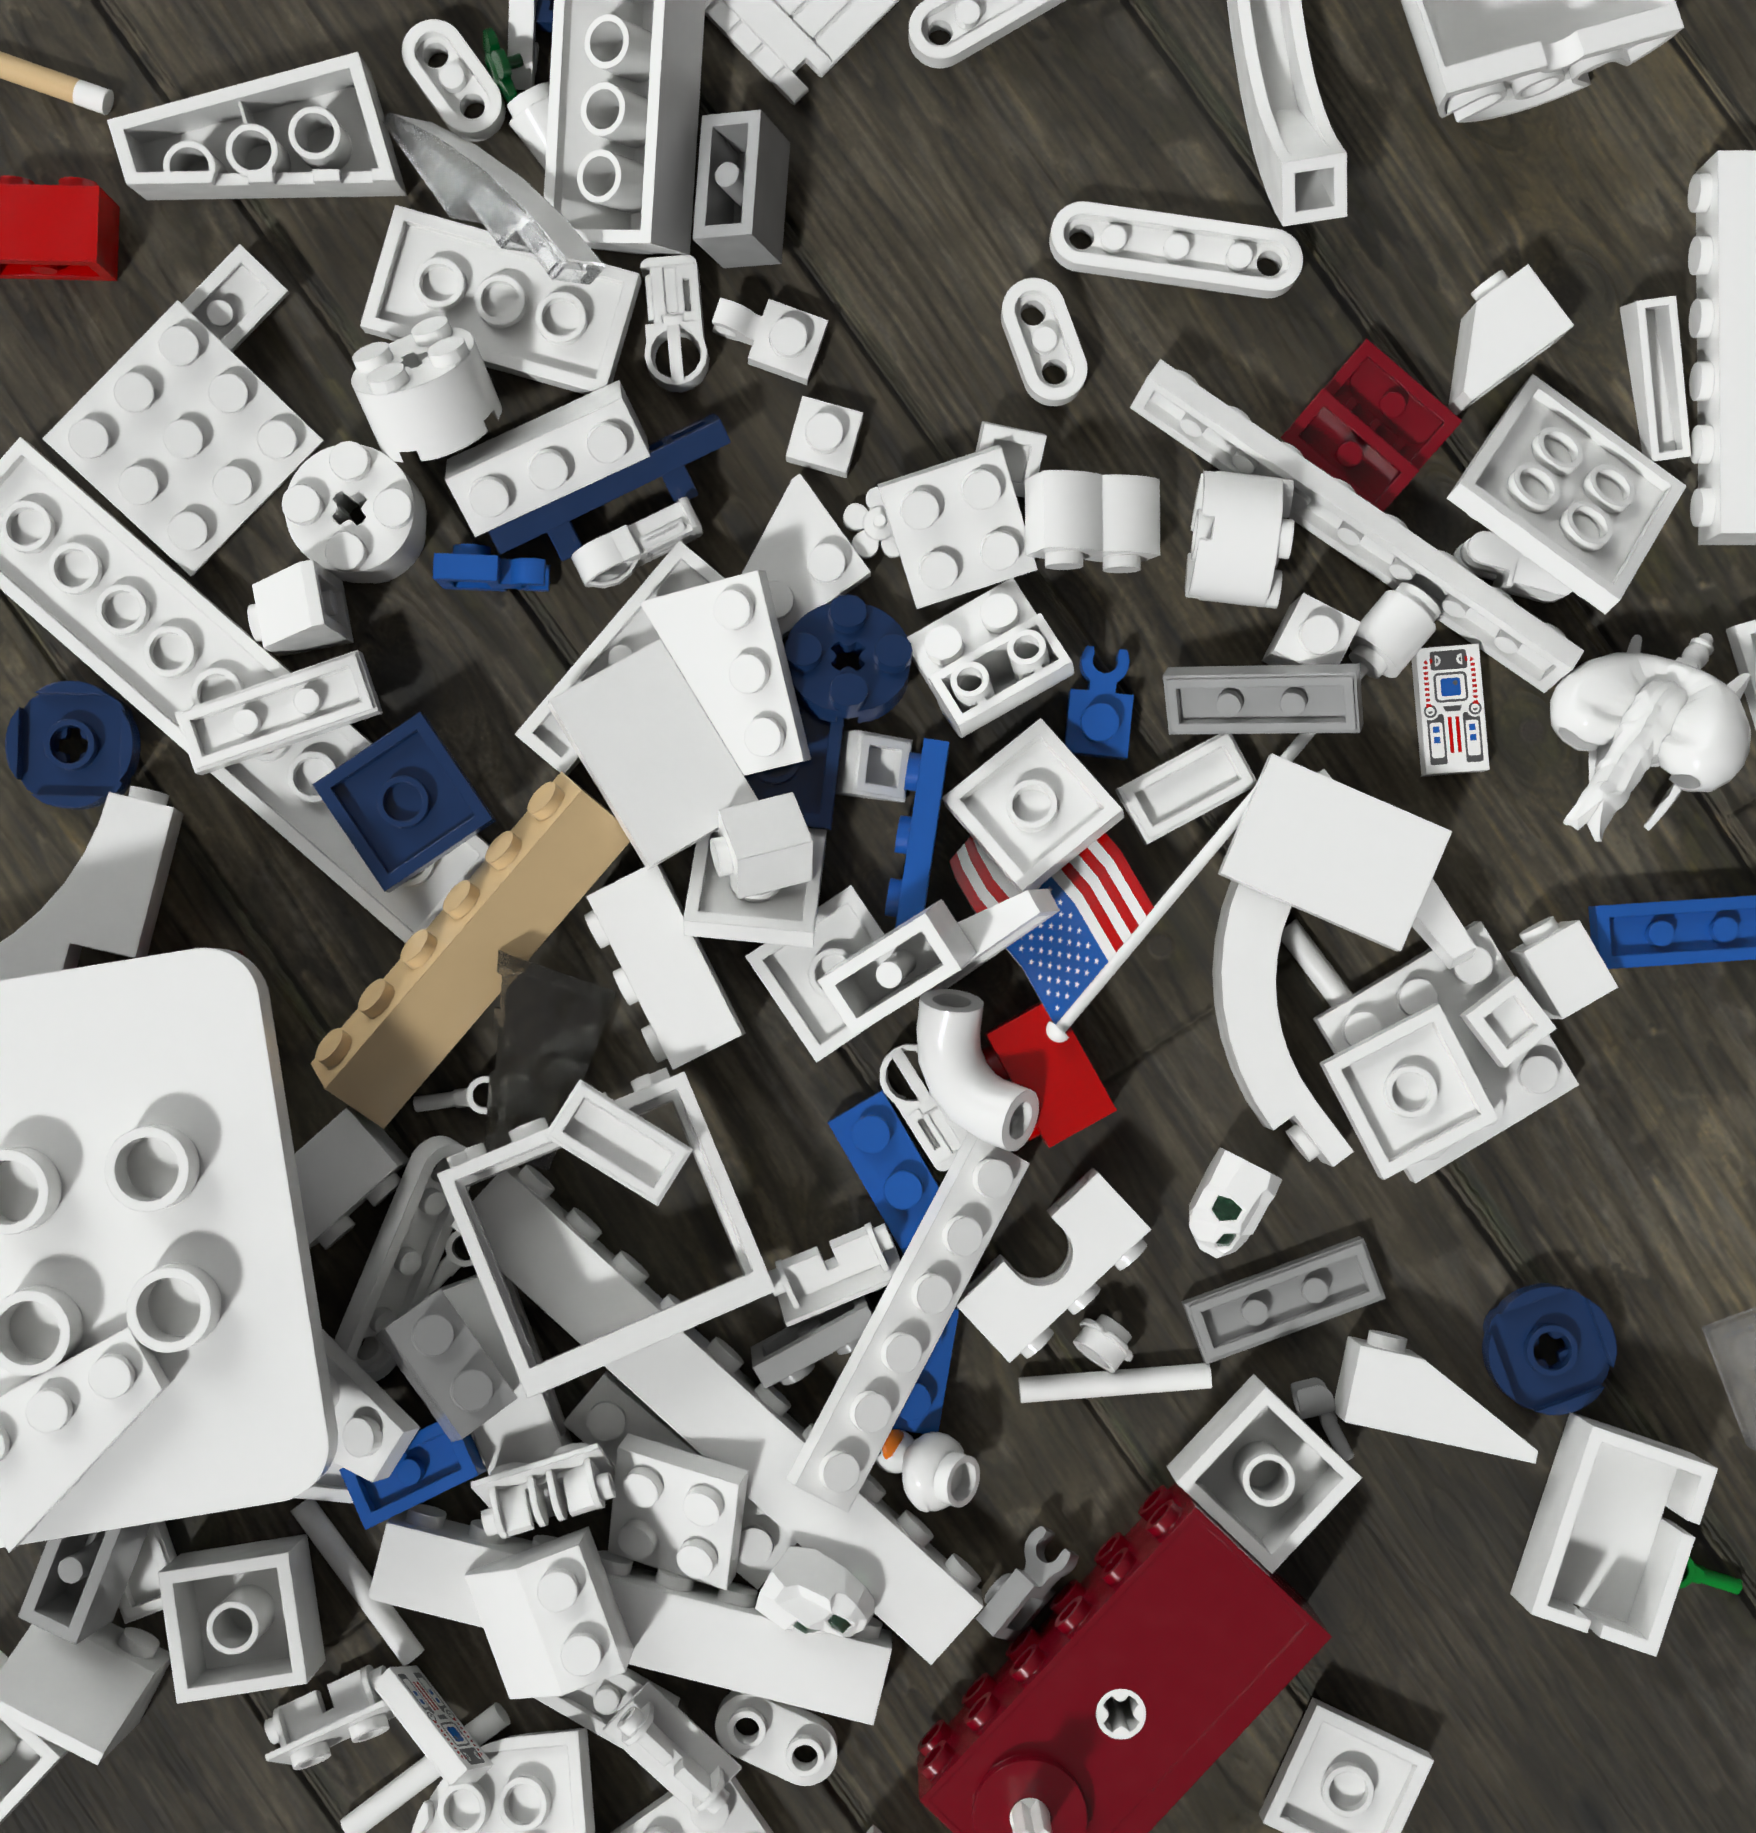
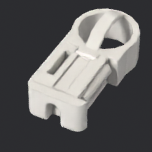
M691 255L646 258L642 261L640 269L643 277H645L648 322L654 323L645 324L646 345L644 357L649 373L658 386L668 391L681 393L692 390L704 380L709 369L710 360L705 344L700 275L696 259ZM681 337L693 341L700 354V362L696 369L685 377ZM667 339L671 378L661 374L657 370L655 363L656 352Z
M688 497L678 499L679 502L629 526L624 525L602 535L575 551L571 559L585 587L608 588L619 585L629 578L636 568L669 553L679 540L683 544H687L702 536V525Z
M905 1043L894 1047L884 1057L880 1066V1084L886 1096L895 1103L934 1167L939 1171H947L968 1131L951 1121L932 1097L930 1091L927 1090L906 1057L904 1051H916L918 1053L917 1044ZM892 1059L917 1099H905L906 1097L897 1094L891 1087L888 1080L887 1067Z

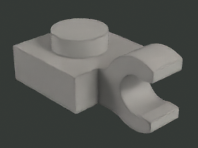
M1040 1526L1032 1531L1024 1547L1026 1558L1024 1570L1016 1568L1012 1574H1004L987 1591L984 1598L987 1605L975 1619L993 1637L1014 1642L1056 1592L1052 1587L1055 1583L1075 1568L1079 1556L1074 1551L1066 1548L1055 1561L1048 1563L1045 1559V1547L1055 1536L1051 1529Z

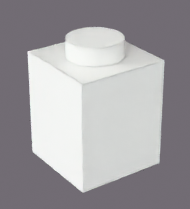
M1303 593L1289 606L1262 661L1269 665L1340 664L1361 622Z
M793 792L718 810L719 837L710 839L712 859L719 877L729 875L738 899L812 881L813 840Z
M1554 916L1545 918L1523 930L1519 934L1523 944L1507 952L1526 988L1549 1019H1564L1618 988L1580 920L1557 923Z

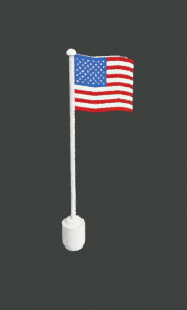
M1401 583L1395 591H1385L1363 617L1349 645L1352 650L1349 654L1350 660L1353 664L1360 663L1361 679L1365 675L1374 679H1379L1381 675L1396 678L1436 631L1434 622L1438 619L1441 612L1438 605L1428 594L1412 584ZM1299 733L1280 757L1293 762L1316 733ZM1254 788L1155 906L1152 905L1121 850L1106 833L1037 888L1049 889L1060 911L1008 946L1006 950L1024 970L1052 1022H1048L1046 1033L1052 1041L1061 1043L1069 1039L1065 1032L1236 830ZM972 836L968 838L949 861L957 883L976 914L1020 894Z

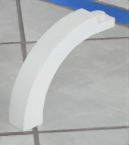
M1227 0L1230 32L1246 124L1259 173L1275 214L1283 227L1347 217V152L1337 139L1322 103L1311 61L1301 0Z
M1325 769L1316 772L1332 779ZM1231 880L1221 907L1215 936L1212 970L1214 1007L1220 1038L1230 1069L1245 1100L1263 1127L1274 1131L1289 1119L1293 1126L1286 1131V1134L1308 1162L1318 1157L1322 1163L1334 1167L1354 1151L1316 1102L1301 1079L1289 1054L1277 1007V959L1283 929L1291 906Z

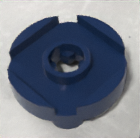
M853 595L838 596L831 604L822 605L805 614L790 631L784 649L797 703L811 715L821 720L837 723V717L847 719L858 717V723L873 721L891 711L905 694L913 652L911 643L901 626L891 616L874 606L866 605L859 597ZM840 653H853L859 656V664L862 668L855 671L847 666L839 671L834 668L836 655Z
M60 681L48 684L34 692L38 695L30 699L24 708L19 707L10 719L6 732V758L9 768L16 779L23 782L26 789L33 793L31 794L32 796L50 806L71 810H84L105 803L109 792L119 795L125 794L130 787L131 777L137 769L141 751L139 730L133 719L132 711L126 703L94 685L80 681ZM80 728L81 738L88 740L87 752L80 755L79 761L71 763L69 754L59 752L60 740L70 739L72 729Z
M1550 1283L1528 1285L1510 1293L1496 1308L1490 1310L1484 1318L1482 1354L1486 1370L1495 1386L1520 1406L1546 1415L1569 1414L1592 1403L1605 1388L1601 1384L1608 1375L1609 1367L1614 1368L1617 1356L1614 1330L1602 1309L1577 1291ZM1544 1333H1548L1554 1339L1562 1338L1564 1341V1347L1556 1351L1558 1362L1553 1365H1548L1542 1357H1534V1347L1539 1344V1337Z

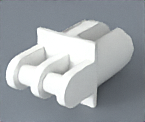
M1480 531L1456 548L1454 552V557L1460 562L1462 567L1477 577L1492 580L1493 587H1497L1508 594L1541 603H1553L1572 592L1570 588L1533 561L1524 557L1518 550L1493 532Z

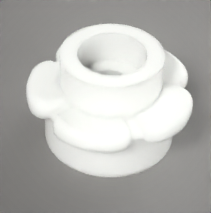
M1103 1314L1096 1321L1085 1318L1079 1323L1082 1330L1074 1339L1073 1344L1088 1359L1111 1373H1115L1123 1360L1131 1362L1134 1355L1129 1350L1127 1344L1132 1336L1123 1326Z

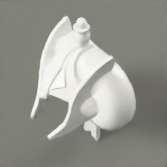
M1703 633L1700 634L1699 638H1692L1689 646L1684 649L1682 658L1678 657L1676 660L1641 653L1642 637L1634 635L1626 653L1616 652L1588 660L1568 673L1556 686L1550 700L1552 728L1562 741L1575 750L1589 751V784L1582 792L1576 805L1563 821L1565 825L1573 826L1576 830H1579L1587 824L1595 842H1602L1603 834L1615 813L1626 804L1631 792L1641 781L1644 773L1650 766H1661L1662 769L1671 774L1669 780L1673 784L1645 822L1643 827L1649 831L1672 806L1682 791L1711 792L1729 783L1742 769L1750 752L1751 729L1740 699L1751 675L1743 673L1726 685L1713 675L1701 670L1707 664L1709 656L1714 651L1711 634Z

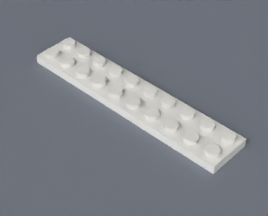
M19 437L0 459V589L187 753L188 751L175 712L292 673L28 441ZM352 724L210 772L404 943L414 933L426 929L443 910L444 900L451 889L459 882L468 880L485 861V855L490 846L482 837L476 834L392 892H384L312 785L373 744Z

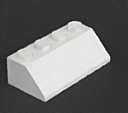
M554 0L544 199L569 222L590 249L631 254L690 255L706 0ZM542 229L541 242L554 244Z

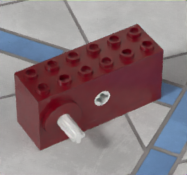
M1176 1482L1169 1489L1162 1485L1154 1490L1143 1502L1138 1511L1142 1518L1125 1536L1120 1532L1115 1533L1102 1545L1094 1557V1561L1098 1565L1081 1583L1077 1579L1069 1581L1057 1593L1050 1604V1609L1054 1612L1036 1630L1034 1627L1028 1626L1014 1642L1012 1641L1006 1651V1656L1009 1658L1007 1662L993 1676L986 1672L972 1683L962 1698L961 1702L965 1706L948 1724L943 1719L939 1720L923 1736L917 1747V1750L920 1752L917 1756L919 1801L952 1833H1149L1332 1638L1331 1634L1304 1597L1276 1571L1273 1574L1269 1572Z

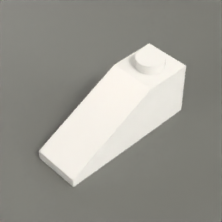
M1369 1330L1367 1340L1351 1336L1347 1337L1334 1399L1335 1413L1344 1422L1536 1464L1538 1450L1412 1350L1406 1349L1408 1339L1377 1330Z

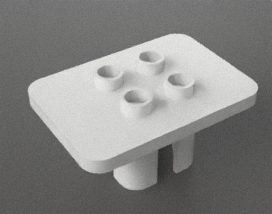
M194 948L0 980V1396L51 1370L128 1326L134 1337L154 1352L170 1382V1385L113 1446L105 1451L80 1478V1481L47 1513L20 1545L287 1501L303 1494L328 1471L335 1458L338 1446V1428L270 995L266 981L259 969L249 959L237 952L221 948ZM0 1538V1548H4L5 1545Z

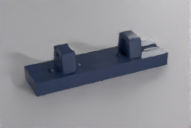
M713 413L649 444L650 457L488 532L500 555L547 532L561 561H565L571 558L572 554L583 546L571 520L659 477H662L675 503L679 502L678 499L688 497L689 500L697 497L699 494L685 465L731 443L720 418Z

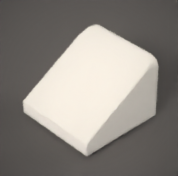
M862 730L843 731L836 794L905 802L907 790H904V784L913 740Z

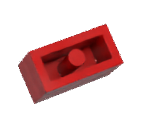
M0 176V279L118 281L120 206L96 182L86 178L63 177L58 180V185H40L24 177Z
M1040 1001L984 1032L990 1046L983 1049L982 1052L987 1064L996 1075L1004 1080L1009 1079L1012 1083L1031 1089L1037 1094L1039 1114L1029 1141L1040 1135L1045 1145L1050 1148L1112 1114L1117 1109L1071 1026L1065 1032L1069 1037L1065 1042L1057 1043L1047 1036L1046 1026L1052 1020Z

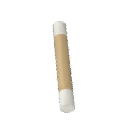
M0 51V79L104 115L109 114L114 102L112 90Z

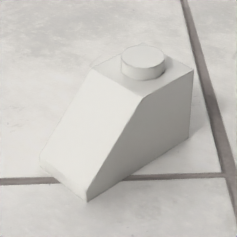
M1529 264L1510 278H1508L1503 270H1500L1471 293L1476 303L1460 322L1448 407L1456 416L1555 344L1574 326Z
M313 559L298 562L252 585L255 604L248 605V621L253 638L256 642H262L264 649L281 657L354 643L343 581Z

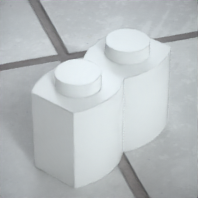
M1043 470L1025 479V556L1045 559V568L1053 570L1082 568L1084 559L1103 562V571L1107 573H1132L1140 571L1141 562L1160 556V479L1139 475H1101L1074 470Z

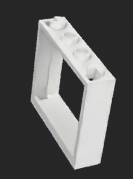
M667 1068L651 1074L647 1073L630 1082L634 1090L633 1093L615 1101L637 1115H642L672 1102L688 1143L693 1149V1155L743 1275L543 1362L537 1363L467 1187L562 1147L544 1137L549 1126L545 1117L509 1131L508 1134L512 1143L487 1153L484 1143H480L446 1158L450 1169L437 1174L527 1399L776 1291L685 1071L670 1077Z

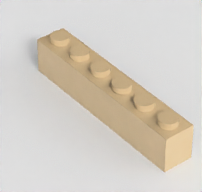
M562 771L553 782L545 783L533 794L528 803V811L511 831H505L494 839L487 849L485 861L468 880L459 882L451 889L444 900L443 910L426 929L417 931L408 939L401 951V959L383 979L375 980L365 989L360 997L358 1009L341 1028L330 1031L320 1042L315 1059L310 1064L324 1089L384 1129L629 844L630 841L614 814Z

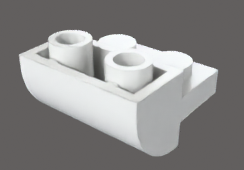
M1014 578L1003 582L907 637L913 650V662L936 697L940 710L960 738L965 737L1074 675L1072 660L1042 614H1036Z

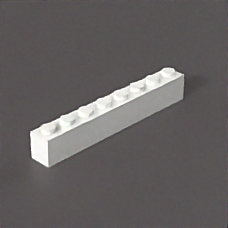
M418 1504L391 1517L386 1523L368 1599L482 1628L483 1625L464 1577L466 1572L557 1538L548 1535H536L533 1537V1541L514 1536L502 1539L499 1534L488 1537L482 1520H472L470 1525L446 1519L447 1513L445 1511L424 1504ZM598 1551L634 1648L629 1665L874 1725L892 1652V1631L882 1629L883 1623L878 1619L872 1617L863 1631L851 1637H840L831 1633L812 1634L801 1627L784 1630L755 1609L758 1591L750 1586L731 1582L726 1591L661 1569L654 1572L632 1566L633 1560L609 1553L608 1551Z

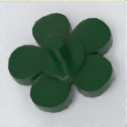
M487 28L483 30L486 67L488 73L497 84L503 99L509 103L517 96L511 79V70L524 66L523 59L520 53L507 57L504 49L500 48L493 28Z

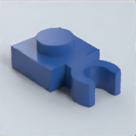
M455 544L453 545L452 554L434 553L433 579L444 589L507 592V589L545 592L550 590V565H546L545 559L539 558L501 559L498 555H491V548L484 545Z
M1086 646L1081 654L1079 667L1083 678L1088 682L1087 690H1069L1064 744L1074 755L1126 760L1128 758L1134 695L1116 693V685L1123 679L1129 669L1130 659L1128 651L1119 649L1115 659V669L1109 673H1102L1093 664L1094 646Z

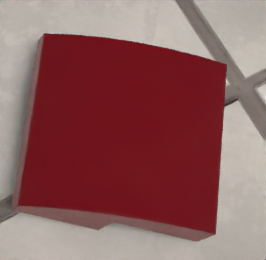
M1366 338L1280 438L1297 448L1305 459L1331 477L1348 483L1355 490L1356 494L1384 512L1416 476L1423 465L1461 424L1462 420Z

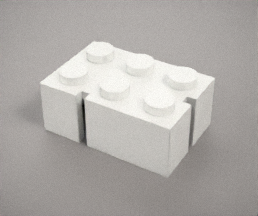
M1573 1412L1569 1413L1510 1594L1532 1615L1588 1633L1590 1628L1602 1639L1657 1657L1696 1538L1671 1520L1663 1518L1662 1514L1666 1506L1685 1520L1700 1525L1718 1468L1691 1452Z

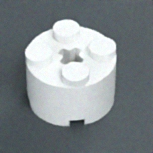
M444 316L425 319L412 328L411 335L390 344L386 342L368 344L360 348L352 356L356 367L351 378L352 387L382 453L390 457L394 462H403L399 452L417 451L421 462L438 459L473 444L488 432L484 420L491 413L497 419L502 414L501 403L473 335L467 330L451 327L448 319Z
M345 441L317 452L300 466L283 495L282 510L285 514L289 533L296 546L310 560L313 559L340 580L351 583L373 584L388 582L407 571L415 563L423 550L426 539L427 510L422 493L390 457L374 448L352 441ZM359 506L366 518L361 524L356 525L352 521L350 513Z
M1203 470L1198 483L1190 530L1193 531L1191 553H1188L1186 563V597L1197 598L1203 601L1277 609L1282 587V571L1275 570V568L1278 566L1279 558L1289 559L1291 553L1294 520L1284 518H1288L1291 511L1294 480Z

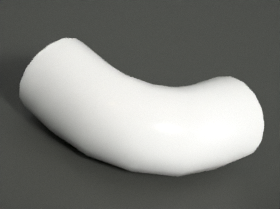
M934 989L924 992L920 995L916 1030L918 1063L930 1094L951 1121L984 1142L1009 1152L1017 1151L1025 1145L1036 1126L1039 1114V1100L1034 1091L1004 1080L996 1075L987 1064L981 1049L980 1038L984 1002L978 996L960 990Z

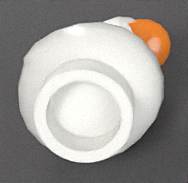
M892 1429L876 1459L877 1465L886 1472L902 1473L904 1491L908 1499L918 1510L926 1513L929 1511H939L950 1505L957 1508L967 1505L974 1497L980 1481V1467L977 1460L972 1456L964 1454V1449L958 1441L948 1434L941 1432L925 1433L914 1440L907 1432L900 1429Z

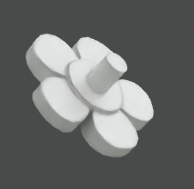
M871 488L866 494V505L869 511L859 503L848 505L844 511L843 523L845 527L850 531H861L854 536L852 546L860 557L867 559L872 558L877 553L879 542H881L882 551L889 558L899 557L900 555L879 488Z

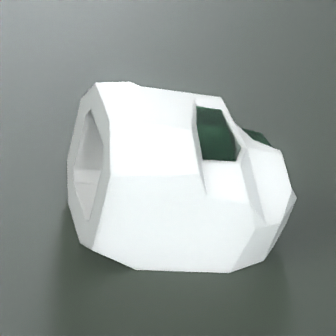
M1220 1147L1209 1164L1189 1204V1228L1199 1249L1215 1258L1236 1252L1248 1240L1249 1236L1254 1234L1267 1207L1274 1199L1282 1179Z
M790 1546L772 1569L759 1592L755 1607L756 1610L784 1630L797 1628L805 1634L831 1633L840 1637H851L863 1631L875 1612L874 1598L866 1586L851 1572L818 1550L799 1546Z

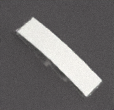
M390 112L384 118L383 124L450 218L483 223L501 249L533 253L552 280L590 285L604 270L605 265L559 211L524 178L478 145L431 121Z

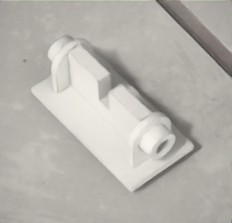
M871 1222L864 1224V1227L830 1240L829 1243L835 1257L828 1260H823L818 1247L815 1246L784 1260L775 1261L776 1268L768 1271L776 1290L773 1294L778 1296L787 1327L821 1315L825 1311L888 1286L901 1260L885 1223L873 1228Z
M367 1665L327 1684L334 1708L328 1711L325 1709L321 1692L317 1690L273 1710V1717L265 1720L264 1728L272 1744L280 1743L281 1747L265 1754L266 1761L292 1765L293 1770L309 1768L325 1761L331 1756L329 1747L351 1738L353 1743L363 1742L389 1730L388 1720L396 1716L374 1689L375 1685L373 1684L387 1670L386 1667L382 1665L374 1669L371 1665Z
M650 1681L603 1727V1731L696 1816L705 1808L711 1814H715L725 1805L730 1793L724 1787L742 1769V1766Z

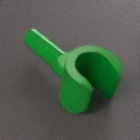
M1689 1556L1679 1589L1685 1588L1693 1582L1738 1595L1742 1590L1743 1583L1739 1578L1705 1568L1703 1565L1694 1563Z

